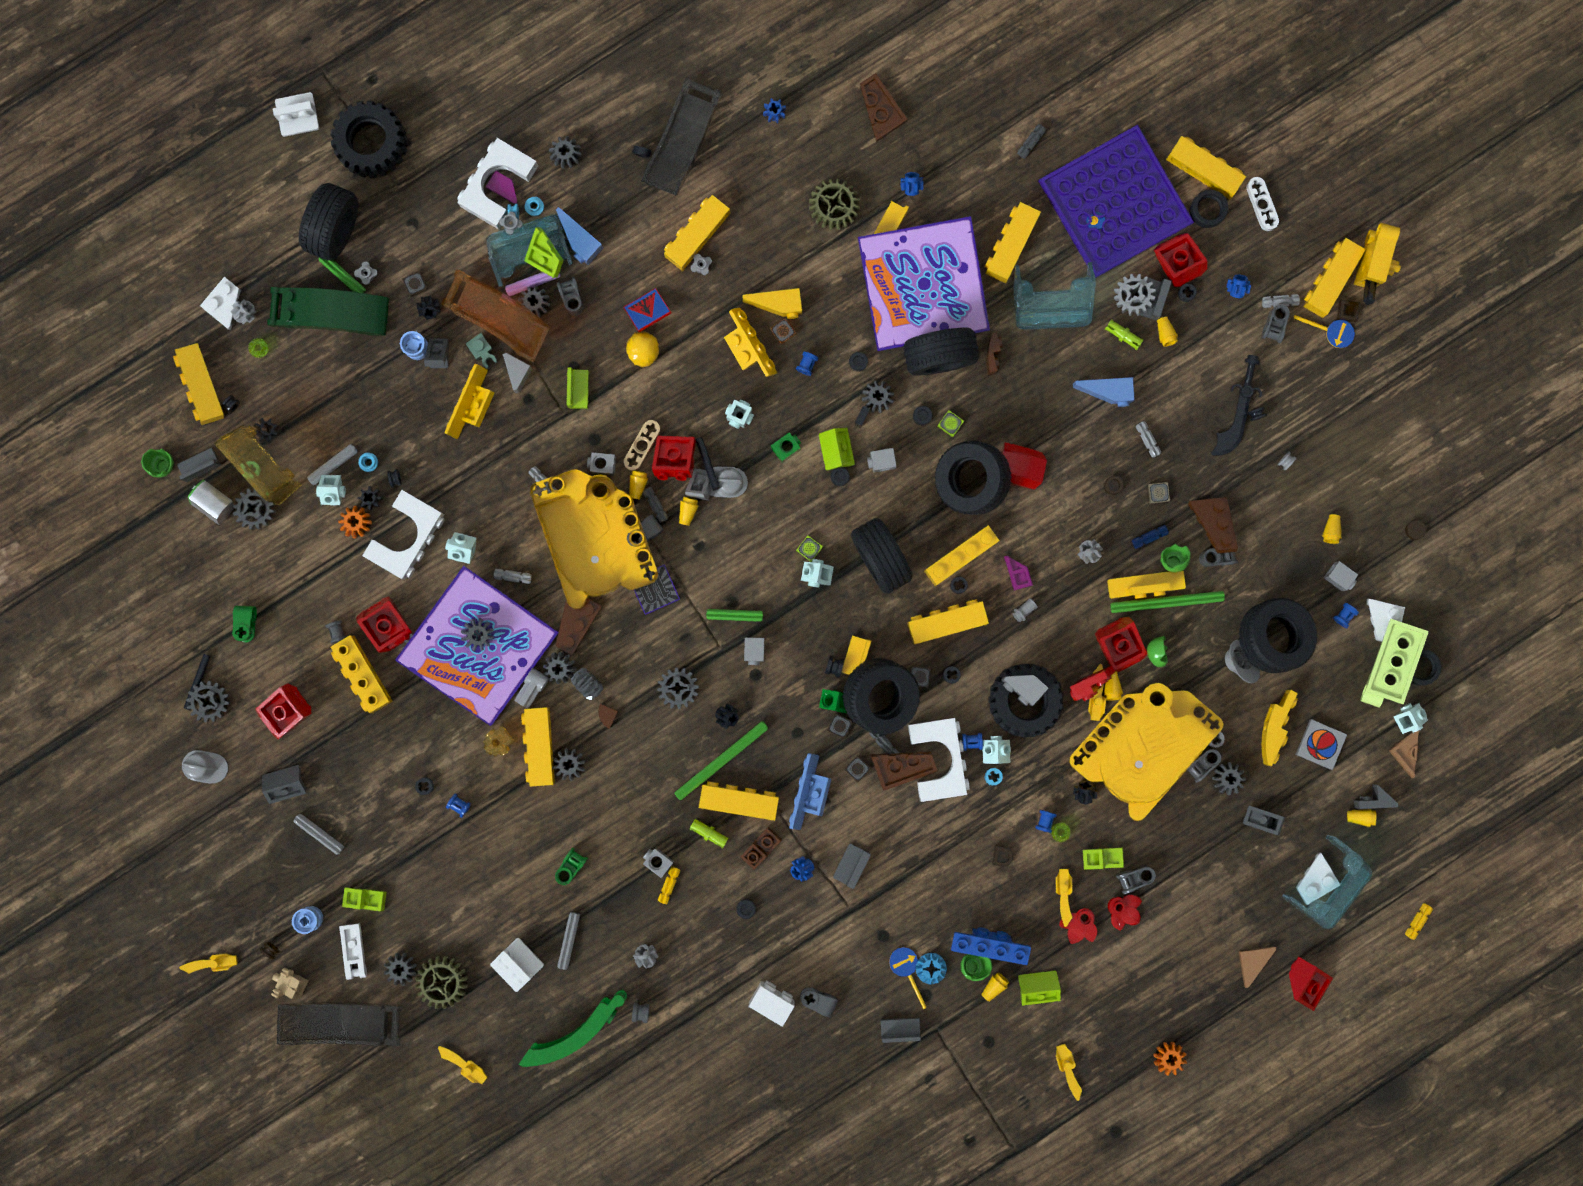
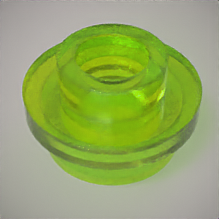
M254 339L249 344V352L256 358L264 357L268 352V345L262 339ZM257 345L261 346V349L259 351L255 350V347Z
M1056 823L1052 827L1051 836L1058 842H1064L1070 837V828L1065 823ZM1063 829V835L1059 836L1057 830Z

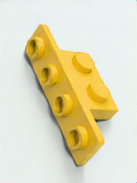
M741 308L731 309L729 313L738 328L725 336L724 339L742 370H746L758 362L766 377L775 375L777 373L775 364L766 354V349L758 340L755 329L750 326L747 315Z
M476 363L474 364L447 424L445 434L455 439L459 438L465 422L480 428L494 396V392L481 387L488 371L484 367Z
M1169 571L1107 580L1109 597L1111 599L1134 595L1135 599L1146 598V594L1154 593V596L1166 595L1165 591L1186 588L1184 571L1176 573Z

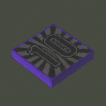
M665 564L657 567L659 576L656 582L634 590L645 615L680 600ZM648 571L644 577L652 580L655 572Z

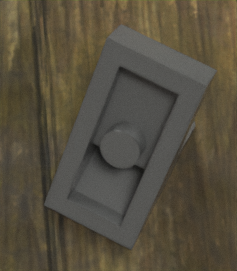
M429 338L424 358L425 366L430 368H448L449 339Z
M1372 784L1373 799L1372 796H1360V800H1354V808L1357 809L1398 807V803L1376 784Z
M1248 806L1243 824L1279 836L1285 817Z

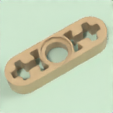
M648 420L644 423L625 456L624 465L629 471H637L641 467L657 436L660 434V426L656 421ZM655 425L656 432H651L649 438H653L651 441L646 437H642L643 433L647 435L649 432L647 426ZM641 440L646 441L648 444L647 449L644 451L637 449V443ZM633 450L643 455L642 458L639 456L636 458L638 463L636 466L629 467L630 463L628 460L635 457V454L632 453Z

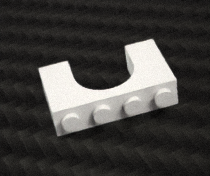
M497 138L495 142H491L486 157L479 161L476 173L469 177L466 189L460 192L458 204L461 208L500 230L501 225L499 221L508 214V211L485 196L484 184L486 179L495 171L508 170L529 182L537 170L538 164L534 159Z
M401 490L392 507L408 515L416 523L418 535L415 543L409 549L397 552L372 539L362 556L397 577L406 580L407 577L410 578L415 571L414 565L417 561H421L425 554L423 550L426 545L432 543L435 537L433 533L436 528L439 529L445 519L443 518V513Z
M955 718L908 725L911 744L930 741L941 742L949 749L952 756L950 770L943 777L917 782L920 801L967 795L966 790H970L968 778L964 779L963 771L967 770L965 759L961 760L960 752H963L962 740L958 741L957 733H960L959 721L955 722Z

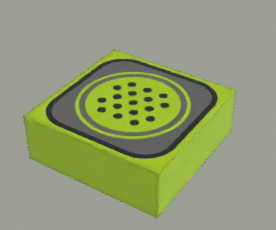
M948 410L937 427L953 437L964 421Z
M807 535L796 551L812 562L823 546Z

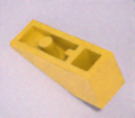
M799 288L742 295L743 303L782 317L787 316V319L798 318V315H802Z

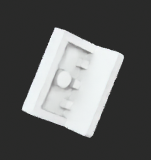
M311 92L275 100L276 108H273V114L279 121L283 137L319 130L314 98Z
M517 938L490 965L515 992H518L544 966V963L520 938Z

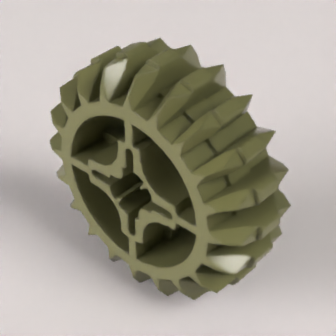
M830 178L828 185L825 181H822L823 188L817 185L815 187L817 192L812 191L811 196L814 198L809 199V203L813 204L809 206V210L814 211L811 214L812 218L818 217L816 219L817 224L823 221L822 228H825L827 224H829V230L833 229V225H836V229L840 230V224L846 228V221L852 224L854 221L852 217H857L858 213L856 211L860 210V206L857 205L860 202V198H854L858 194L857 191L851 192L853 186L846 187L847 181H844L842 185L840 184V179H836V183H833V180ZM837 191L833 196H823L827 192ZM843 194L848 198L850 208L846 207V204L841 201ZM838 198V205H835L831 210V203L833 204ZM819 201L823 202V205L828 208L826 215L820 210ZM835 213H846L842 217L832 218Z
M437 956L435 961L430 958L428 960L429 965L423 963L422 967L424 970L419 969L417 971L421 975L415 977V980L420 982L415 985V988H421L417 995L423 994L425 996L422 998V1002H425L427 999L430 1000L428 1003L429 1007L435 1003V1009H438L440 1004H442L443 1009H446L448 1004L451 1007L454 1006V1000L459 1002L461 1000L460 996L465 995V991L462 989L467 988L468 985L462 982L468 980V977H462L461 974L465 973L466 970L462 969L459 971L458 968L461 966V963H458L456 966L453 965L455 962L454 958L450 962H448V956H444L442 961L440 956ZM438 967L447 968L452 974L445 975ZM432 970L434 981L431 985L427 986V977ZM439 979H440V980H446V979H448V980L445 982V984H443V985H442V984H441V985L438 984L437 986H434L435 984L438 983ZM456 979V989L451 995L449 983ZM438 990L445 997H437L430 991Z

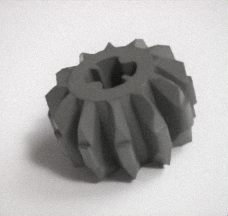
M566 136L564 141H562L561 137H558V143L552 141L554 147L549 148V152L552 153L550 159L555 160V166L561 164V168L565 169L566 164H568L569 168H572V162L575 164L579 163L577 158L582 155L579 152L581 147L576 145L575 139L570 141L569 136Z
M529 286L527 287L528 293L521 291L524 298H518V301L522 303L518 307L520 310H523L524 316L529 314V317L533 319L536 314L538 318H541V311L545 314L547 313L544 307H550V303L546 302L550 297L545 295L546 291L544 289L539 291V287L535 286L532 291ZM533 299L538 301V304L535 303V306H532L530 303Z
M874 381V387L871 384H867L868 390H863L862 392L866 395V397L862 398V402L869 401L865 407L873 406L871 409L872 413L875 412V408H878V412L882 413V406L885 410H888V404H893V400L890 397L894 396V392H888L891 389L890 385L883 388L884 381L881 382L880 386H878L877 381ZM876 393H879V396H883L880 401H877V398H873Z
M479 618L478 624H475V620L471 619L472 626L465 623L464 626L468 630H461L462 634L467 635L462 637L461 640H469L465 645L467 648L473 644L472 650L476 651L477 645H479L480 650L483 651L484 647L482 644L485 643L489 647L490 643L487 639H494V636L488 635V633H492L494 630L493 628L486 629L489 626L488 621L482 626V618ZM475 630L483 632V634L480 635V639L472 637V635H474Z
M560 651L559 654L554 652L551 654V657L546 658L547 664H544L543 668L548 669L544 673L545 676L551 675L549 681L552 682L556 679V684H560L561 681L567 683L568 678L571 679L573 677L572 672H575L577 668L572 666L575 660H569L570 654L564 657V652ZM560 664L563 670L559 671L560 668H557V665Z
M586 668L577 670L571 678V682L576 689L589 700L598 697L603 690L602 683Z
M568 748L564 751L565 755L561 751L558 752V756L561 759H553V761L559 763V765L553 766V769H560L556 775L559 776L564 773L562 780H566L569 775L570 781H573L574 774L580 778L581 774L578 770L585 771V768L581 767L580 764H585L586 761H579L583 754L580 753L575 756L576 749H573L570 755ZM572 760L571 764L574 763V767L569 768V770L566 769L565 762Z
M1227 762L1226 767L1224 764H1220L1221 771L1218 769L1214 770L1218 776L1212 777V780H1218L1214 787H1220V793H1224L1226 790L1227 795H1231L1232 791L1236 794L1239 793L1237 786L1244 788L1240 781H1246L1245 777H1240L1244 770H1238V764L1232 767L1231 762ZM1226 776H1231L1233 778L1232 781H1226Z
M397 952L395 953V958L392 956L388 958L390 963L384 964V967L389 969L384 971V975L390 974L387 981L390 982L394 979L395 986L398 985L399 981L402 986L406 985V980L411 982L413 980L412 976L417 974L415 970H412V968L417 967V964L410 963L414 959L413 957L406 959L407 953H403L401 956ZM399 965H401L400 967L403 966L404 971L398 972L397 967H399Z

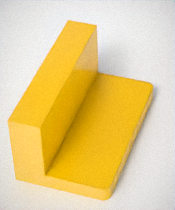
M891 201L874 234L898 230L909 210V206L902 207Z
M852 636L841 673L850 675L859 664L865 662L871 640Z

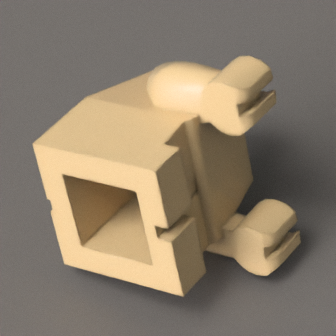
M286 968L282 969L281 975L278 973L274 974L272 979L277 984L276 988L273 989L274 993H271L273 997L278 999L284 996V994L291 999L302 997L309 980L295 975L293 970Z

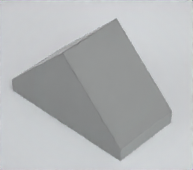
M505 353L503 357L513 391L519 393L532 368L530 365Z
M694 468L685 495L690 498L709 501L711 484L706 470Z

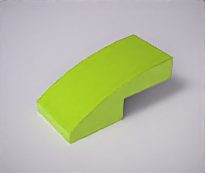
M1123 847L1083 850L1084 869L1124 867Z
M345 887L342 907L384 911L386 891Z

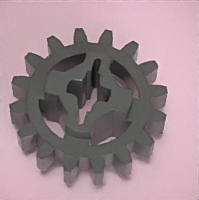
M257 488L254 489V492L251 489H247V494L241 492V499L235 498L238 504L232 506L237 509L233 515L239 516L236 522H243L242 527L244 528L249 525L250 530H254L255 526L261 530L262 524L268 526L267 520L273 521L271 514L276 513V511L272 510V507L276 504L270 502L272 496H266L267 492L265 491L260 493V490ZM251 497H260L261 499L254 501ZM253 506H256V508H255L256 512H255V513L252 512V511H253V508H252ZM254 517V518L257 519L258 521L250 522V521H248V519H251V518Z
M675 668L674 673L669 669V675L662 674L661 676L664 680L658 681L662 685L661 688L657 689V691L662 692L659 698L666 699L663 703L665 705L671 703L670 708L677 705L678 709H681V704L689 707L688 701L694 703L692 696H698V693L694 692L695 689L699 688L698 685H694L697 678L691 679L693 673L685 674L686 669L684 668L681 672H679L678 668ZM674 676V681L671 685L666 686L667 681ZM681 676L687 678L690 684L683 683ZM676 683L687 687V689L680 690V694H677V691L669 690V688L675 687ZM691 691L689 696L683 700L684 693ZM671 692L675 696V701L671 700L666 693Z
M202 681L200 682V687L194 685L195 691H189L188 694L191 695V698L186 699L187 702H191L187 709H193L190 715L194 716L197 714V720L200 721L204 718L206 723L209 722L210 718L213 722L217 721L216 716L223 718L224 716L221 712H228L225 705L230 704L229 701H226V698L230 695L223 693L226 688H219L220 683H215L213 686L212 681H208L207 685ZM204 689H210L207 694L200 693ZM218 694H219V696H220L221 703L218 701V698H217V695H218ZM203 698H210V702L214 705L206 706L207 702ZM196 701L199 703V709L196 706ZM210 709L217 710L213 714H207Z

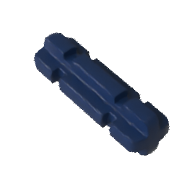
M1163 525L1158 527L1157 530L1154 529L1141 535V537L1132 539V544L1137 549L1142 547L1143 544L1146 545L1159 539L1160 536L1168 535L1169 531Z

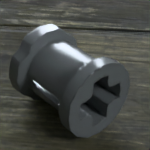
M342 620L325 625L332 639L330 641L331 644L347 637L344 635L341 626Z

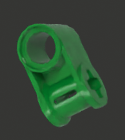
M234 606L232 635L237 641L248 643L254 639L257 609L255 606ZM246 631V635L241 636V632Z
M572 847L555 874L556 881L561 885L569 884L582 869L588 857L581 856ZM561 871L569 873L570 878L568 881L560 879Z

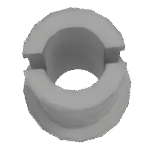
M1029 598L1020 608L1014 609V618L1018 622L1025 621V617L1036 609L1037 605Z

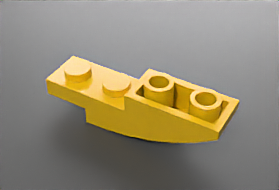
M1286 690L1280 704H1271L1267 712L1261 742L1264 765L1272 766V764H1276L1280 756L1278 752L1281 746L1284 747L1288 740V736H1286L1288 731L1281 727L1287 724L1289 720L1288 713L1290 709L1295 707L1298 700L1296 698L1298 693L1292 690Z

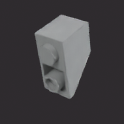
M1034 675L1009 676L1002 679L1005 682L1003 686L1011 693L1015 691L1019 695L1018 699L1026 706L1028 704L1033 706L1048 689Z

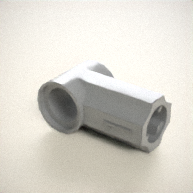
M532 668L524 680L525 684L514 701L529 709L538 693L546 686L549 677Z

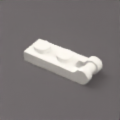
M361 924L339 926L346 979L350 980L358 976L360 978L367 977ZM358 963V969H353L352 964Z

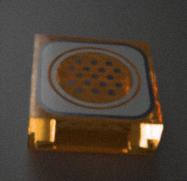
M786 318L770 328V331L780 345L796 335V332Z

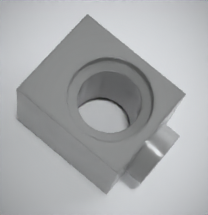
M893 448L870 452V457H867L869 469L872 468L873 473L892 470L897 467Z
M592 453L591 457H588L587 469H590L591 474L615 475V455ZM600 459L606 461V466L602 469L596 467V463Z
M1338 561L1334 562L1324 576V579L1339 590L1346 591L1348 589L1351 590L1357 582L1355 579L1358 574Z
M745 638L744 661H748V665H760V662H764V638Z
M655 848L653 851L649 849L643 857L646 860L643 865L660 878L663 877L674 862L658 848ZM655 856L662 859V865L659 867L652 864V858Z

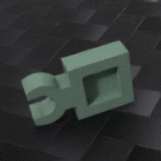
M482 333L466 343L476 360L482 358V364L486 369H489L487 360L492 359L495 363L498 362L494 355L489 354L493 349Z

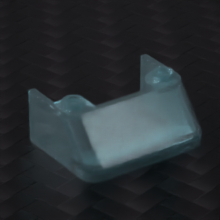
M557 215L547 216L522 224V227L514 230V233L511 235L507 234L505 229L493 233L486 238L489 261L499 287L503 286L502 277H510L515 271V266L527 263L524 260L536 227L543 229L563 260L567 258L568 264H573L563 228Z
M1088 262L1087 277L1073 280L1070 290L1033 292L1032 284L1021 279L1019 265H1015L1014 306L1017 327L1025 330L1084 327L1089 325L1092 321L1096 286L1092 262Z
M1327 835L1326 839L1346 854L1343 859V866L1348 873L1341 881L1340 886L1335 889L1326 903L1322 900H1313L1307 908L1292 896L1283 894L1282 897L1321 927L1331 929L1336 926L1371 879L1372 869L1359 854L1342 841Z

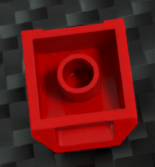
M1188 233L1177 235L1154 249L1158 261L1169 280L1172 281L1173 286L1181 287L1183 284L1201 276L1207 270V259Z
M1005 442L1002 447V454L1008 460L1007 462L1011 469L1012 482L1010 485L1036 489L1043 482L1047 463L1044 454L1030 448Z
M389 596L382 598L356 617V622L379 653L391 651L405 642V639L408 640L412 633Z
M1130 617L1119 618L1099 628L1095 633L1109 665L1113 666L1115 672H1120L1142 661L1147 656V651L1136 625Z
M289 683L279 687L255 709L260 719L278 740L312 714L311 706L297 690V687Z

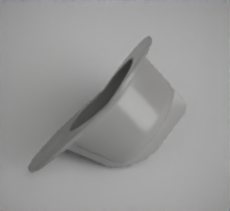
M713 467L720 489L713 491L711 486L710 496L733 498L745 492L748 481L742 470L735 467Z
M1240 640L1233 641L1230 649L1225 654L1226 666L1229 670L1238 674L1244 681L1248 683L1257 682L1260 678V670L1247 660L1241 649Z
M195 750L189 752L184 757L182 770L184 775L190 780L211 784L218 783L226 777L228 764L219 754Z

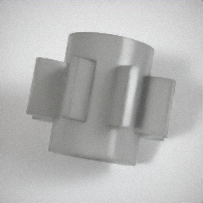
M243 299L241 302L237 300L232 305L231 313L237 322L242 324L250 323L255 318L253 315L256 311L251 302Z
M1094 539L1092 542L1086 540L1079 546L1081 552L1078 553V556L1086 564L1089 562L1095 563L1102 557L1100 551L1103 548Z
M646 944L637 947L633 955L637 966L640 968L643 965L646 969L652 967L656 963V958L659 957L654 946L648 947Z

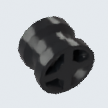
M830 655L825 674L831 673L835 677L840 678L845 660H837L834 656Z

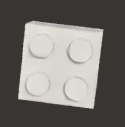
M767 980L765 983L763 981L760 982L749 1001L750 1008L782 1027L795 1005L791 994L784 990L781 993L776 990V986Z

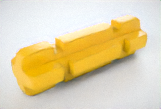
M676 867L670 868L669 876L666 877L661 890L662 893H660L658 898L660 903H668L669 895L673 891L680 869Z
M1422 904L1419 909L1420 913L1417 912L1410 924L1411 928H1408L1405 932V935L1412 940L1416 939L1418 936L1417 932L1421 931L1428 919L1427 916L1433 911V908L1427 904Z

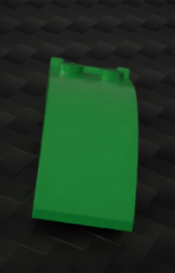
M618 990L612 1000L604 997L591 1016L568 1035L547 1043L538 1044L534 1042L519 1065L522 1067L544 1065L560 1060L579 1050L600 1031L606 1022L610 1024L618 1012L615 1008L624 1004L627 992L625 990Z

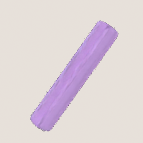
M541 272L507 285L505 290L508 296H512L527 290L529 286L533 288L557 278H552Z

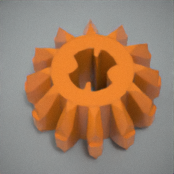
M353 506L351 510L347 507V514H340L344 517V520H338L339 524H344L340 530L346 531L345 536L347 537L351 534L354 539L358 537V534L364 537L363 530L370 531L366 525L372 524V521L366 520L370 517V514L365 513L364 508L358 510L357 506ZM352 520H359L358 524H352Z
M1164 1042L1163 1049L1159 1046L1157 1047L1160 1053L1153 1054L1157 1058L1154 1064L1159 1066L1158 1070L1160 1072L1165 1070L1167 1076H1169L1171 1071L1174 1075H1177L1176 1069L1178 1068L1180 1071H1183L1184 1069L1181 1064H1187V1061L1182 1059L1186 1056V1053L1181 1052L1182 1047L1180 1045L1176 1046L1174 1042H1171L1168 1046ZM1169 1055H1172V1062L1169 1063L1167 1060L1169 1059Z

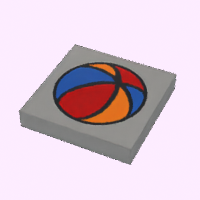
M1310 719L1295 755L1333 770L1347 734Z

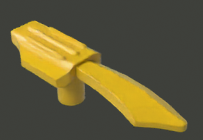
M1099 664V666L1093 673L1102 670V664ZM1104 684L1097 690L1098 694L1089 699L1088 712L1090 720L1100 721L1101 716L1105 713L1106 698L1102 696Z
M1059 869L1056 877V893L1061 895L1060 912L1063 924L1067 927L1072 919L1068 903V895L1072 893V877L1068 869Z
M227 953L216 954L210 957L211 960L193 961L180 966L179 969L187 973L211 967L213 972L229 970L232 966L238 964L237 955Z
M1065 1044L1056 1046V1060L1059 1070L1065 1071L1068 1086L1075 1099L1079 1101L1082 1089L1072 1071L1076 1066L1072 1052Z
M441 1046L438 1047L441 1058L461 1067V1075L472 1083L483 1084L488 1076L484 1073L483 1069L473 1061L468 1060L466 1062L453 1051Z

